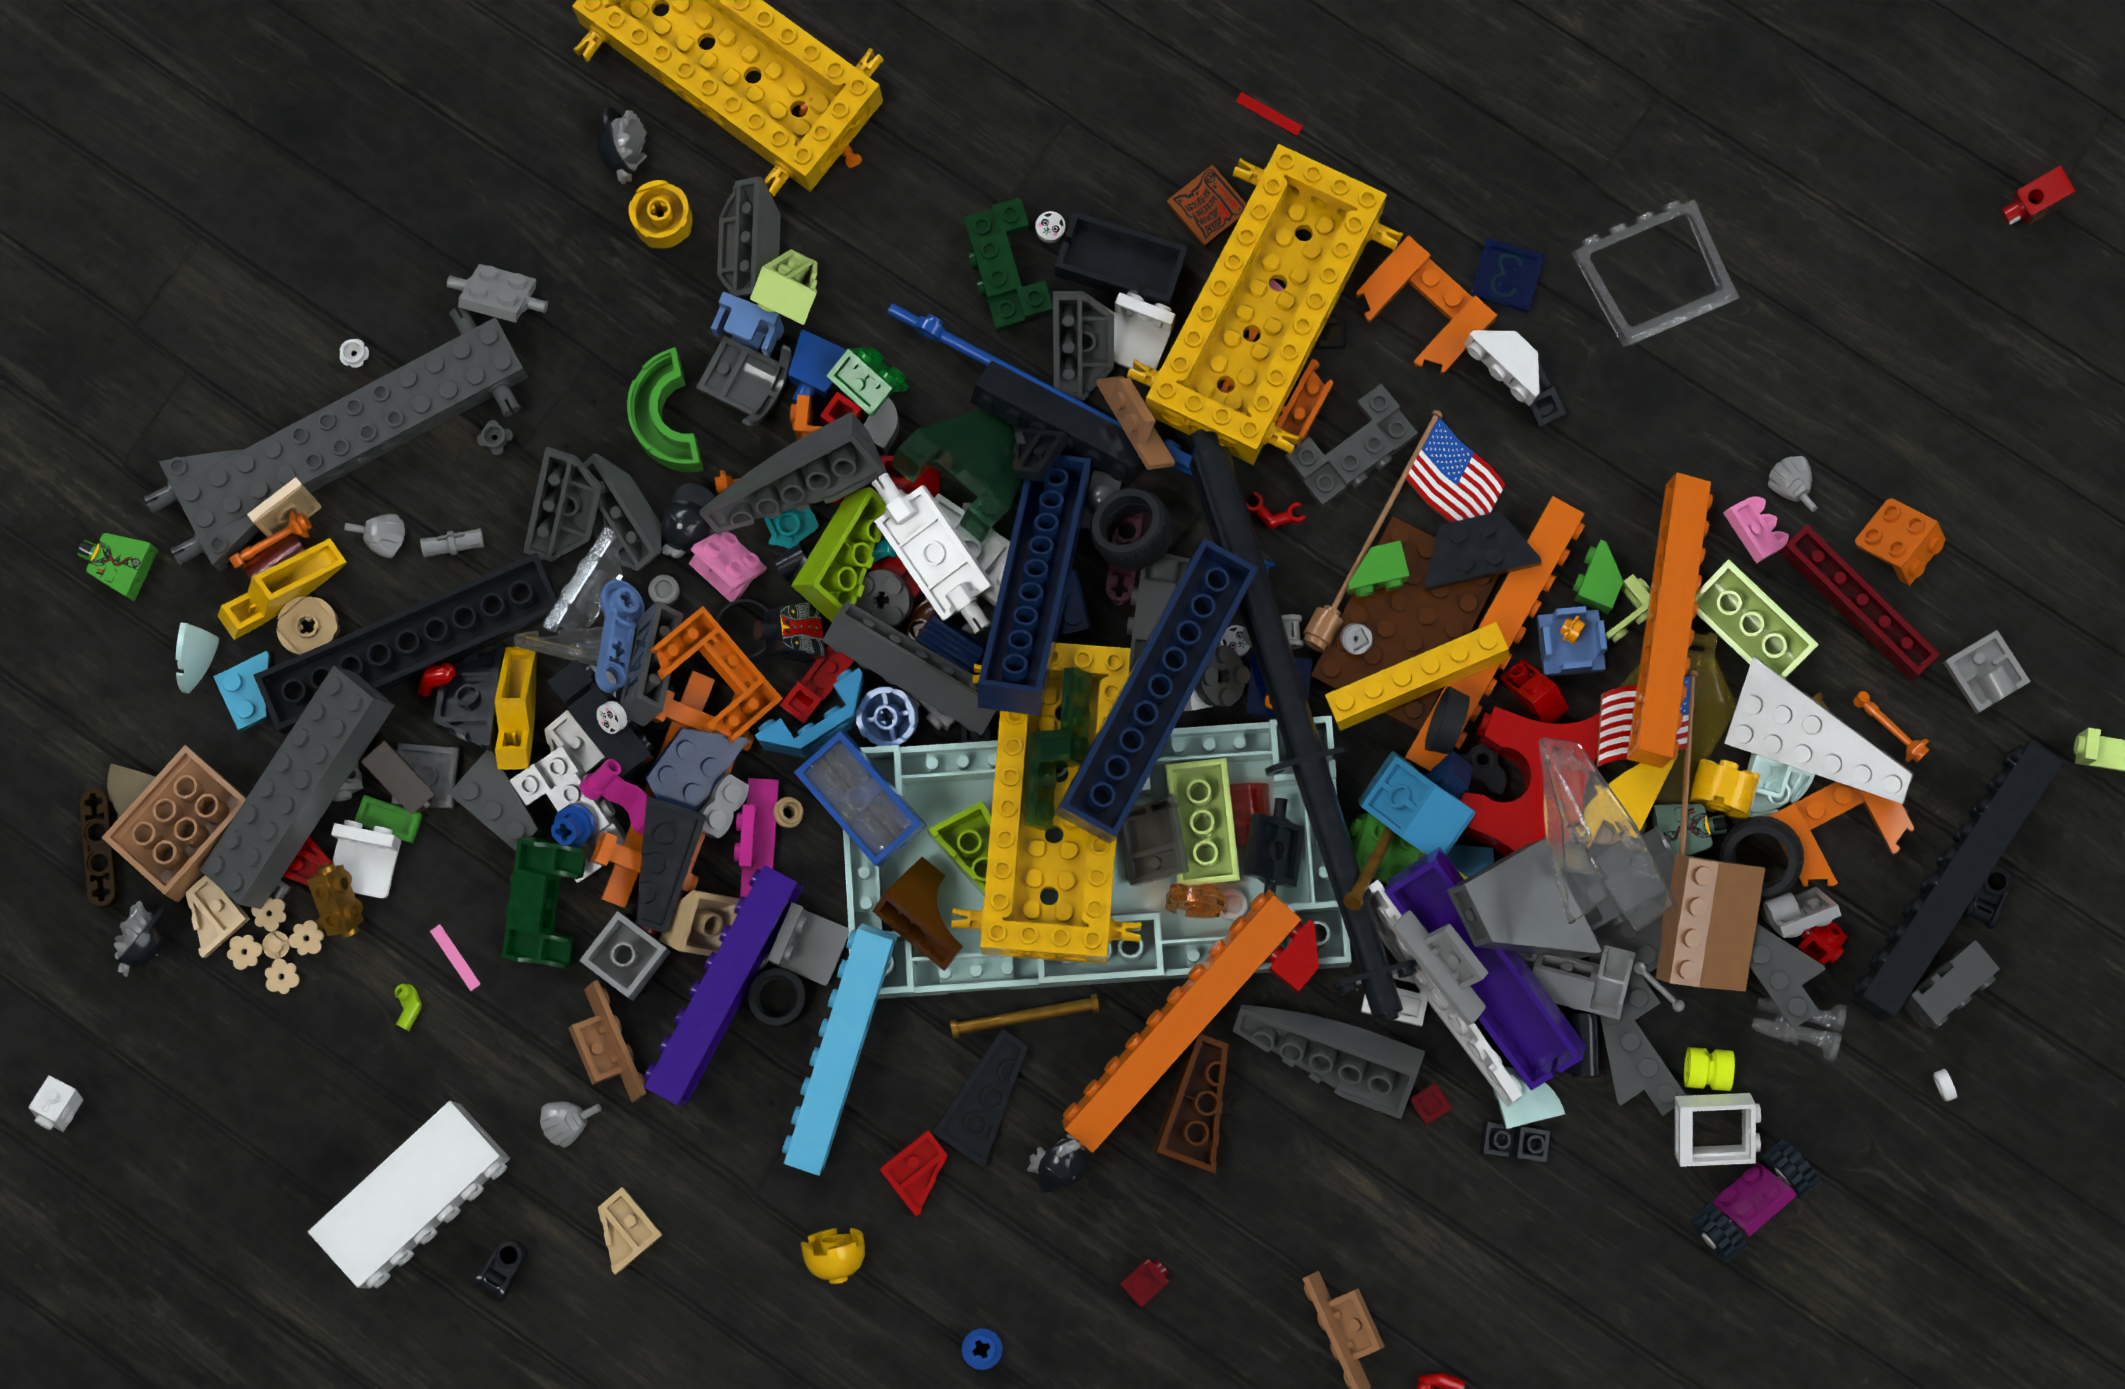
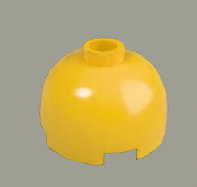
M837 1228L820 1231L809 1235L808 1243L801 1242L802 1255L809 1271L820 1279L829 1280L831 1284L847 1281L848 1276L854 1274L860 1268L865 1257L863 1233L855 1228L850 1229V1234H837Z

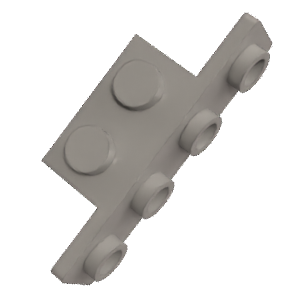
M1412 911L1405 912L1392 926V931L1466 1025L1473 1024L1485 1010L1486 1006L1470 985L1483 980L1488 971L1450 923L1428 933Z

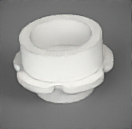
M359 339L347 340L340 347V360L346 366L350 365L352 368H358L364 364V360L368 359L369 350L364 346V342ZM353 351L357 352L355 356L351 355Z

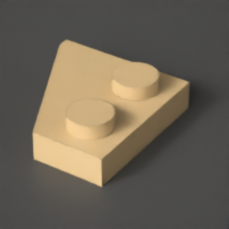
M206 875L185 892L188 906L192 910L191 920L193 928L198 933L201 946L198 950L202 958H207L250 920L239 904Z
M621 1187L598 1207L600 1220L604 1228L605 1242L611 1259V1269L615 1275L663 1236L624 1187Z

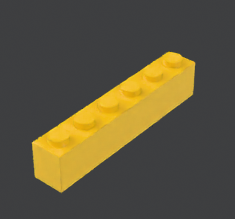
M1494 622L1330 692L1325 697L1339 730L1342 731L1510 659L1509 648L1497 622Z

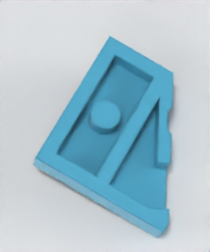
M267 651L213 676L240 732L268 719V709L253 676L269 668L271 656Z

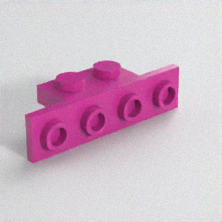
M748 778L749 791L747 803L743 804V811L737 813L736 830L741 831L740 843H735L734 861H739V867L742 869L740 898L742 896L747 898L752 889L749 882L756 869L762 870L764 865L771 869L774 868L776 820L774 819L773 809L778 801L779 780Z

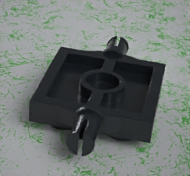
M1275 798L1273 816L1261 813L1251 814L1243 875L1257 878L1264 883V894L1269 889L1276 894L1278 885L1288 888L1297 887L1304 827L1294 824L1286 818L1288 799Z

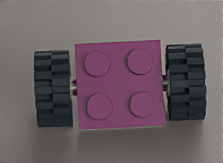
M1783 1139L1763 1155V1160L1771 1169L1770 1171L1757 1162L1746 1170L1732 1185L1723 1190L1717 1198L1708 1203L1690 1219V1223L1699 1236L1726 1263H1729L1748 1246L1741 1233L1736 1230V1226L1750 1237L1793 1198L1802 1199L1821 1183L1819 1176L1809 1166L1808 1161L1804 1160L1802 1155Z

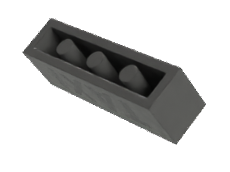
M659 601L653 604L638 619L627 681L623 686L620 705L625 710L627 719L643 727L663 711L671 675L670 673L663 680L660 679L657 671L661 667L656 653H651L650 649L682 623L684 615Z

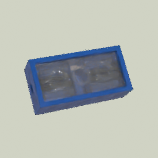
M839 731L794 772L875 866L882 867L927 827V824L846 732Z

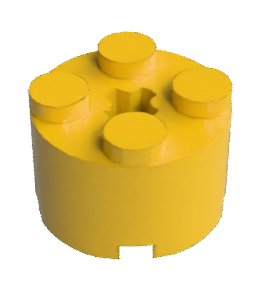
M654 180L643 184L638 188L629 204V216L639 238L651 248H670L676 246L688 238L691 233L693 216L688 200L680 188L667 181ZM663 211L664 216L659 217L658 213Z
M1700 759L1690 791L1689 802L1691 804H1704L1705 810L1714 813L1717 810L1725 812L1724 816L1740 819L1748 818L1760 775L1747 770L1739 771V765L1731 761L1721 760L1718 765L1711 760Z

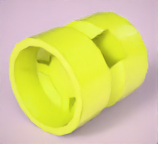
M1688 1047L1684 1063L1685 1087L1704 1089L1706 1085H1710L1712 1090L1731 1091L1735 1070L1734 1052L1715 1049L1712 1054H1709L1706 1048Z

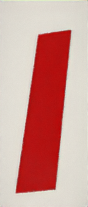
M1243 92L1240 93L1235 101L1296 136L1303 127Z

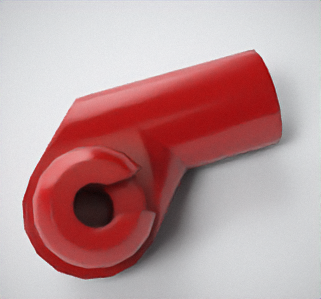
M443 663L441 666L427 668L419 683L418 693L423 697H428L433 693L434 687L451 682L452 678L456 675L455 667L450 663Z
M1446 1373L1422 1374L1417 1380L1419 1383L1416 1389H1434V1387L1440 1389H1464L1465 1381Z

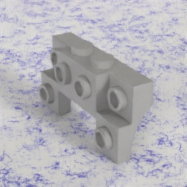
M565 744L537 763L529 766V769H525L509 781L526 806L547 794L558 812L567 805L575 803L583 805L590 810L594 816L596 826L592 837L579 845L587 847L583 878L575 879L579 883L603 867L590 861L601 832H608L618 836L616 843L620 845L624 842L626 832L614 816L616 812L609 800L603 799L602 796L598 800H590L582 794L579 787L580 782L590 773L586 774L568 745Z
M1605 945L1600 964L1577 958L1518 952L1554 1003L1568 1006L1571 1009L1583 1010L1620 1020L1635 952Z

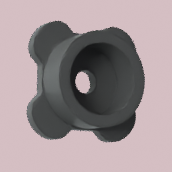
M491 420L486 424L482 433L478 435L477 443L481 447L486 446L493 455L498 456L503 453L505 444L513 439V433L510 429H503L497 421ZM494 435L498 436L497 440H492V437Z

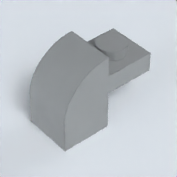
M846 395V398L854 402L848 395ZM889 397L875 415L870 416L863 410L864 416L867 418L864 426L869 431L877 451L884 455H887L899 432L897 410Z

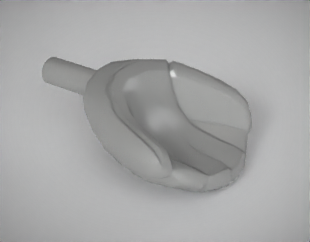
M1803 456L1787 457L1778 462L1769 474V488L1788 500L1795 502L1801 500L1811 512L1816 511L1818 508L1807 496L1811 490L1812 473L1808 460Z
M384 514L371 518L365 522V526L345 523L344 530L363 533V540L367 547L375 554L384 558H393L404 541V523L397 514Z
M567 1101L551 1102L543 1105L541 1108L540 1124L544 1135L551 1143L560 1145L563 1148L571 1145L586 1127L587 1118L600 1112L601 1106L596 1104L583 1111L578 1105Z

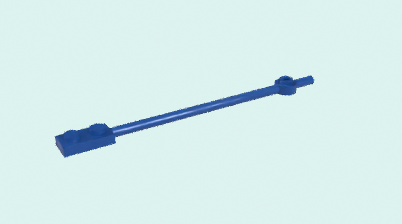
M894 303L891 304L887 314L912 326L922 336L935 342H942L986 366L991 361H994L1122 428L1119 421L947 332L942 327L943 322L937 317L930 314L926 317H918ZM1166 439L1165 442L1163 441L1175 461L1172 467L1193 477L1189 466L1193 453L1189 455L1181 451L1182 447L1172 440Z

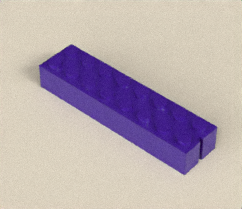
M1438 847L1391 877L1384 892L1401 915L1409 910L1412 911L1428 933L1450 923L1488 971L1483 980L1470 985L1486 1006L1478 1019L1529 1089L1533 1090L1553 1078L1556 1069L1561 1073L1583 1060L1586 1045L1518 952L1474 946L1447 892V889L1464 879L1441 847Z
M766 865L763 866L762 870L756 869L751 877L749 885L752 886V889L747 898L742 896L734 910L737 916L733 924H727L719 937V940L722 942L717 953L713 951L709 955L704 965V968L707 969L702 981L697 979L692 986L689 996L693 998L687 1009L682 1007L674 1021L677 1027L673 1035L665 1037L659 1048V1051L662 1053L657 1064L652 1063L644 1076V1079L647 1080L644 1088L675 1105H687L745 998L750 984L756 977L773 946L791 903H796L804 888L803 885Z

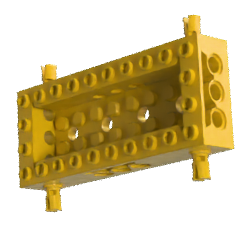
M577 0L572 6L579 23L589 30L587 35L573 49L579 57L583 55L585 61L589 62L603 42L614 48L775 167L764 179L767 188H769L768 191L773 198L788 178H792L811 192L883 102L880 85L869 78L884 61L880 54L874 57L873 49L869 48L856 67H854L763 0ZM665 4L669 7V11L664 16H656L653 13L656 6ZM709 37L715 40V45L709 50L699 47L701 40ZM751 71H758L762 76L757 83L752 84L745 80L746 75ZM806 103L808 106L806 115L803 117L792 115V109L796 105Z
M1280 144L1277 145L1265 169L1246 162L1242 158L1239 159L1238 167H1235L1232 176L1255 185V190L1162 368L1158 371L1135 359L1133 361V369L1130 368L1127 374L1128 378L1151 387L1146 396L1145 404L1154 419L1188 435L1200 429L1207 432H1216L1220 447H1228L1232 456L1251 465H1254L1261 449L1267 443L1289 454L1293 453L1294 445H1297L1300 437L1275 426V422L1367 242L1374 240L1395 251L1398 242L1400 243L1403 233H1399L1379 223L1387 197L1386 193ZM1300 229H1305L1311 233L1312 238L1308 241H1300L1295 236V233ZM1274 279H1280L1284 281L1286 288L1282 291H1274L1271 289L1269 282ZM1254 329L1258 331L1260 338L1255 342H1250L1244 338L1243 333L1246 330ZM1222 380H1229L1233 383L1234 389L1231 392L1224 393L1217 388V384Z
M1056 643L1041 716L1000 711L984 907L981 908V911L953 908V916L965 919L951 921V928L979 930V933H981L980 949L982 955L1107 964L1108 945L1112 943V940L1140 943L1141 935L1127 931L1141 930L1142 922L1113 921V918H1111L1117 837L1109 844L1054 814L1129 675L1131 648ZM974 664V672L980 673L982 665ZM973 675V684L978 683L980 675ZM1062 706L1069 707L1073 711V716L1069 721H1059L1055 716L1056 710ZM1055 767H1063L1067 770L1068 777L1063 782H1055L1050 777L1051 771ZM1053 827L1059 828L1063 832L1062 840L1058 843L1048 842L1045 838L1048 829ZM1046 889H1053L1058 893L1059 897L1056 903L1046 905L1040 899L1041 893Z

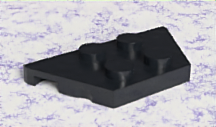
M1500 511L1441 524L1425 580V589L1427 592L1542 565L1541 558Z
M503 642L494 644V650L481 656L474 653L459 663H453L456 675L452 678L451 682L438 687L434 715L435 726L487 751H493L497 724L494 701L506 648Z

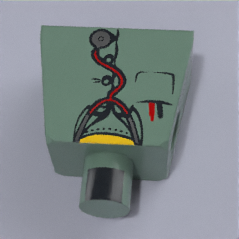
M1682 804L1654 805L1650 810L1653 829L1659 826L1673 852L1679 855ZM1688 804L1685 856H1694L1713 847L1711 836L1727 832L1726 821L1723 815L1707 817L1704 804Z

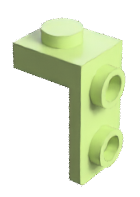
M1634 574L1623 581L1620 589L1637 610L1606 633V643L1611 639L1614 643L1618 642L1629 633L1627 630L1629 625L1635 621L1640 625L1647 619L1651 589L1642 578L1637 579Z
M2087 728L2077 735L2074 743V753H2076L2075 764L2125 772V740L2100 736L2101 730Z

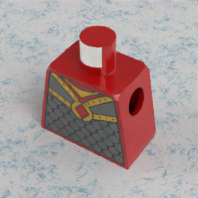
M2060 165L2017 190L2012 199L2013 203L2001 209V213L2008 225L2020 219H2023L2026 225H2030L2069 205L2076 191ZM2029 200H2033V201H2035L2037 204H2033V203H2031Z

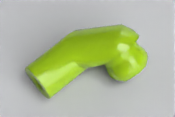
M402 983L395 989V996L399 998L403 1007L396 1025L410 1031L422 1009V1003L417 989L410 984Z

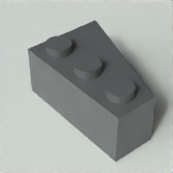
M486 750L448 794L516 851L519 837L532 836L541 838L543 832L529 808L524 804L509 780L511 778L506 770H498L495 751Z
M1976 940L1971 941L1918 983L1902 1007L1922 1030L1929 1027L1935 1030L1949 1019L1947 1015L1955 1008L1959 1010L1973 999L1970 995L1978 988L1982 991L1996 980L1993 975L2000 968Z

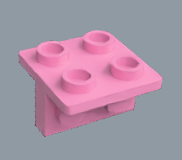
M728 531L719 534L714 533L694 544L691 551L695 555L688 563L730 602L739 600L751 581L763 574L767 569L757 555L745 548L738 541L737 537Z

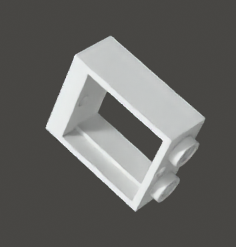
M1750 1093L1675 1096V1156L1680 1167L1756 1163V1152L1761 1150L1760 1135L1756 1133V1123L1761 1122L1760 1105L1754 1102ZM1742 1109V1145L1693 1147V1111Z

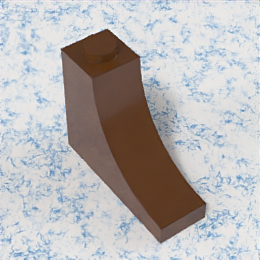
M921 857L883 894L872 912L945 971L960 952L963 945L949 932L938 910L937 892L945 875L924 857Z

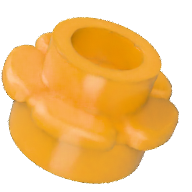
M1577 615L1574 620L1569 617L1566 619L1559 632L1564 636L1563 642L1568 641L1574 645L1586 625V623L1579 620L1580 616Z

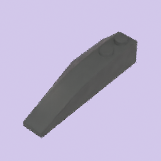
M850 412L797 440L753 468L704 506L699 514L719 534L754 524L755 519L763 517L773 519L780 517L781 512L797 508L798 511L809 509L810 504L825 501V504L837 501L873 482L875 479H879V476L886 473V469L869 431L855 414Z
M1241 1005L1233 1032L1264 1051L1272 1050L1283 1058L1282 1061L1291 1067L1297 1065L1310 1073L1308 1077L1317 1083L1323 1081L1335 1088L1334 1093L1340 1097L1399 1119L1403 1116L1426 1052L1369 1030L1339 1021L1268 1007Z

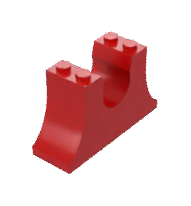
M1494 707L1490 714L1485 713L1476 732V735L1481 737L1478 744H1484L1497 753L1498 757L1512 761L1523 775L1524 790L1520 798L1505 803L1493 801L1485 795L1462 794L1459 800L1476 811V814L1461 835L1493 848L1504 857L1528 843L1546 838L1559 863L1597 757L1600 713L1586 720L1567 724L1539 722L1498 707Z

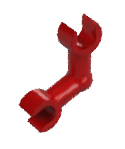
M1253 492V497L1258 501L1256 507H1251L1246 502L1249 513L1256 514L1268 529H1275L1277 526L1289 522L1301 524L1306 519V515L1298 518L1292 515L1293 510L1301 507L1299 502L1291 504L1287 511L1272 515L1263 505V499L1257 492Z

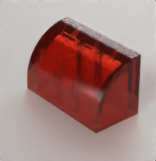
M292 533L268 547L242 566L250 580H252L253 576L307 550L300 538Z
M1268 783L1230 784L1236 848L1247 847L1251 814L1261 813L1271 816Z

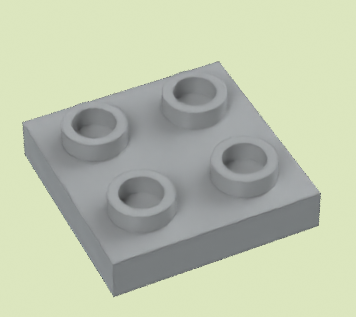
M1998 630L1943 662L1975 714L2031 682Z
M1817 887L1795 895L1791 892L1782 894L1776 898L1764 901L1763 907L1759 908L1762 919L1783 938L1797 937L1806 929L1814 926L1828 925L1832 922V919L1841 916L1838 904Z

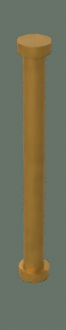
M1387 826L1352 891L1348 892L1344 897L1343 902L1345 906L1351 910H1359L1361 908L1363 896L1396 835Z
M1091 994V998L957 1022L956 1019L950 1020L952 1036L955 1039L959 1038V1034L1093 1010L1094 1013L1100 1012L1097 994Z

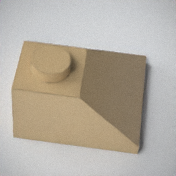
M692 890L676 904L667 933L661 932L659 941L682 952L709 956L713 951L717 953L722 944L719 937L727 924H733L737 916L734 910L740 898Z

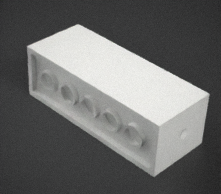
M449 1101L315 1224L308 1233L357 1288H372L374 1286L377 1289L390 1278L391 1275L388 1272L398 1264L401 1267L413 1257L414 1253L412 1250L419 1243L425 1245L438 1233L435 1230L437 1226L443 1221L449 1223L460 1213L461 1210L458 1207L465 1200H474L483 1192L484 1188L482 1185L489 1178L493 1180L498 1178L507 1169L505 1163L510 1158L461 1104Z

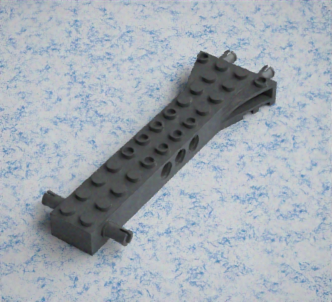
M458 307L463 318H460L454 308L450 311L449 315L461 334L459 337L246 449L175 457L170 460L159 461L168 479V485L144 496L145 502H148L147 505L154 514L156 511L178 501L195 531L193 538L170 548L172 554H175L174 558L177 563L182 565L204 552L205 555L207 554L212 566L222 573L228 567L226 565L230 561L228 558L248 546L247 543L258 532H262L247 514L295 477L311 493L493 396L504 417L512 416L507 405L508 403L515 414L520 411L521 406L518 404L510 387L529 377L496 317L480 326H476L467 309Z

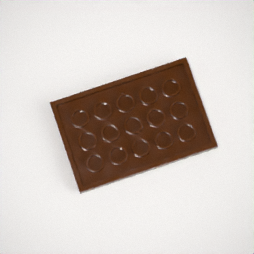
M1392 516L1378 545L1401 540L1410 575L1408 581L1403 583V587L1395 590L1386 591L1385 587L1373 589L1374 593L1365 597L1357 598L1356 594H1352L1341 616L1344 622L1332 645L1326 647L1310 678L1333 690H1337L1470 633L1499 575L1426 592L1425 580L1436 538ZM1350 623H1361L1371 631L1372 644L1362 654L1349 653L1341 645V631ZM1442 688L1381 714L1420 732Z

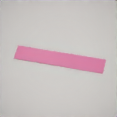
M439 924L430 932L469 990L472 991L480 985V982Z

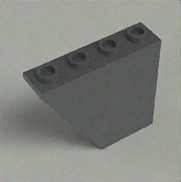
M1546 838L1526 844L1447 889L1475 947L1577 959L1602 951L1597 942L1596 935L1591 930L1583 914L1582 907L1577 902L1569 886V881L1563 874L1555 858V853L1551 846H1549Z

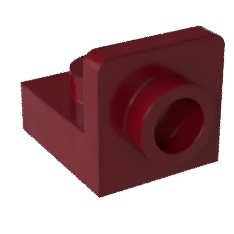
M1148 1258L1120 1285L1142 1308L1169 1283L1166 1279L1169 1272L1158 1259L1152 1263Z

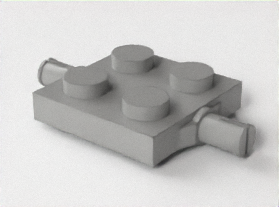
M479 264L473 275L467 280L452 275L447 280V288L463 291L459 297V308L515 323L519 316L528 309L542 313L547 311L548 301L531 297L536 289V279L519 273H512L493 266Z

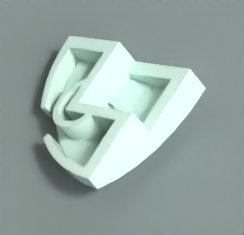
M181 622L175 660H178V669L184 670V673L177 672L176 679L179 689L183 693L189 694L208 670L220 638L201 628Z
M1751 753L1747 771L1758 773L1760 779L1748 817L1770 816L1778 812L1777 808L1787 802L1796 803L1810 787L1815 774Z
M1504 1067L1508 1074H1512L1518 1080L1522 1088L1520 1090L1522 1097L1509 1108L1494 1090L1506 1129L1565 1114L1559 1098L1549 1085L1543 1083L1530 1090L1515 1068Z

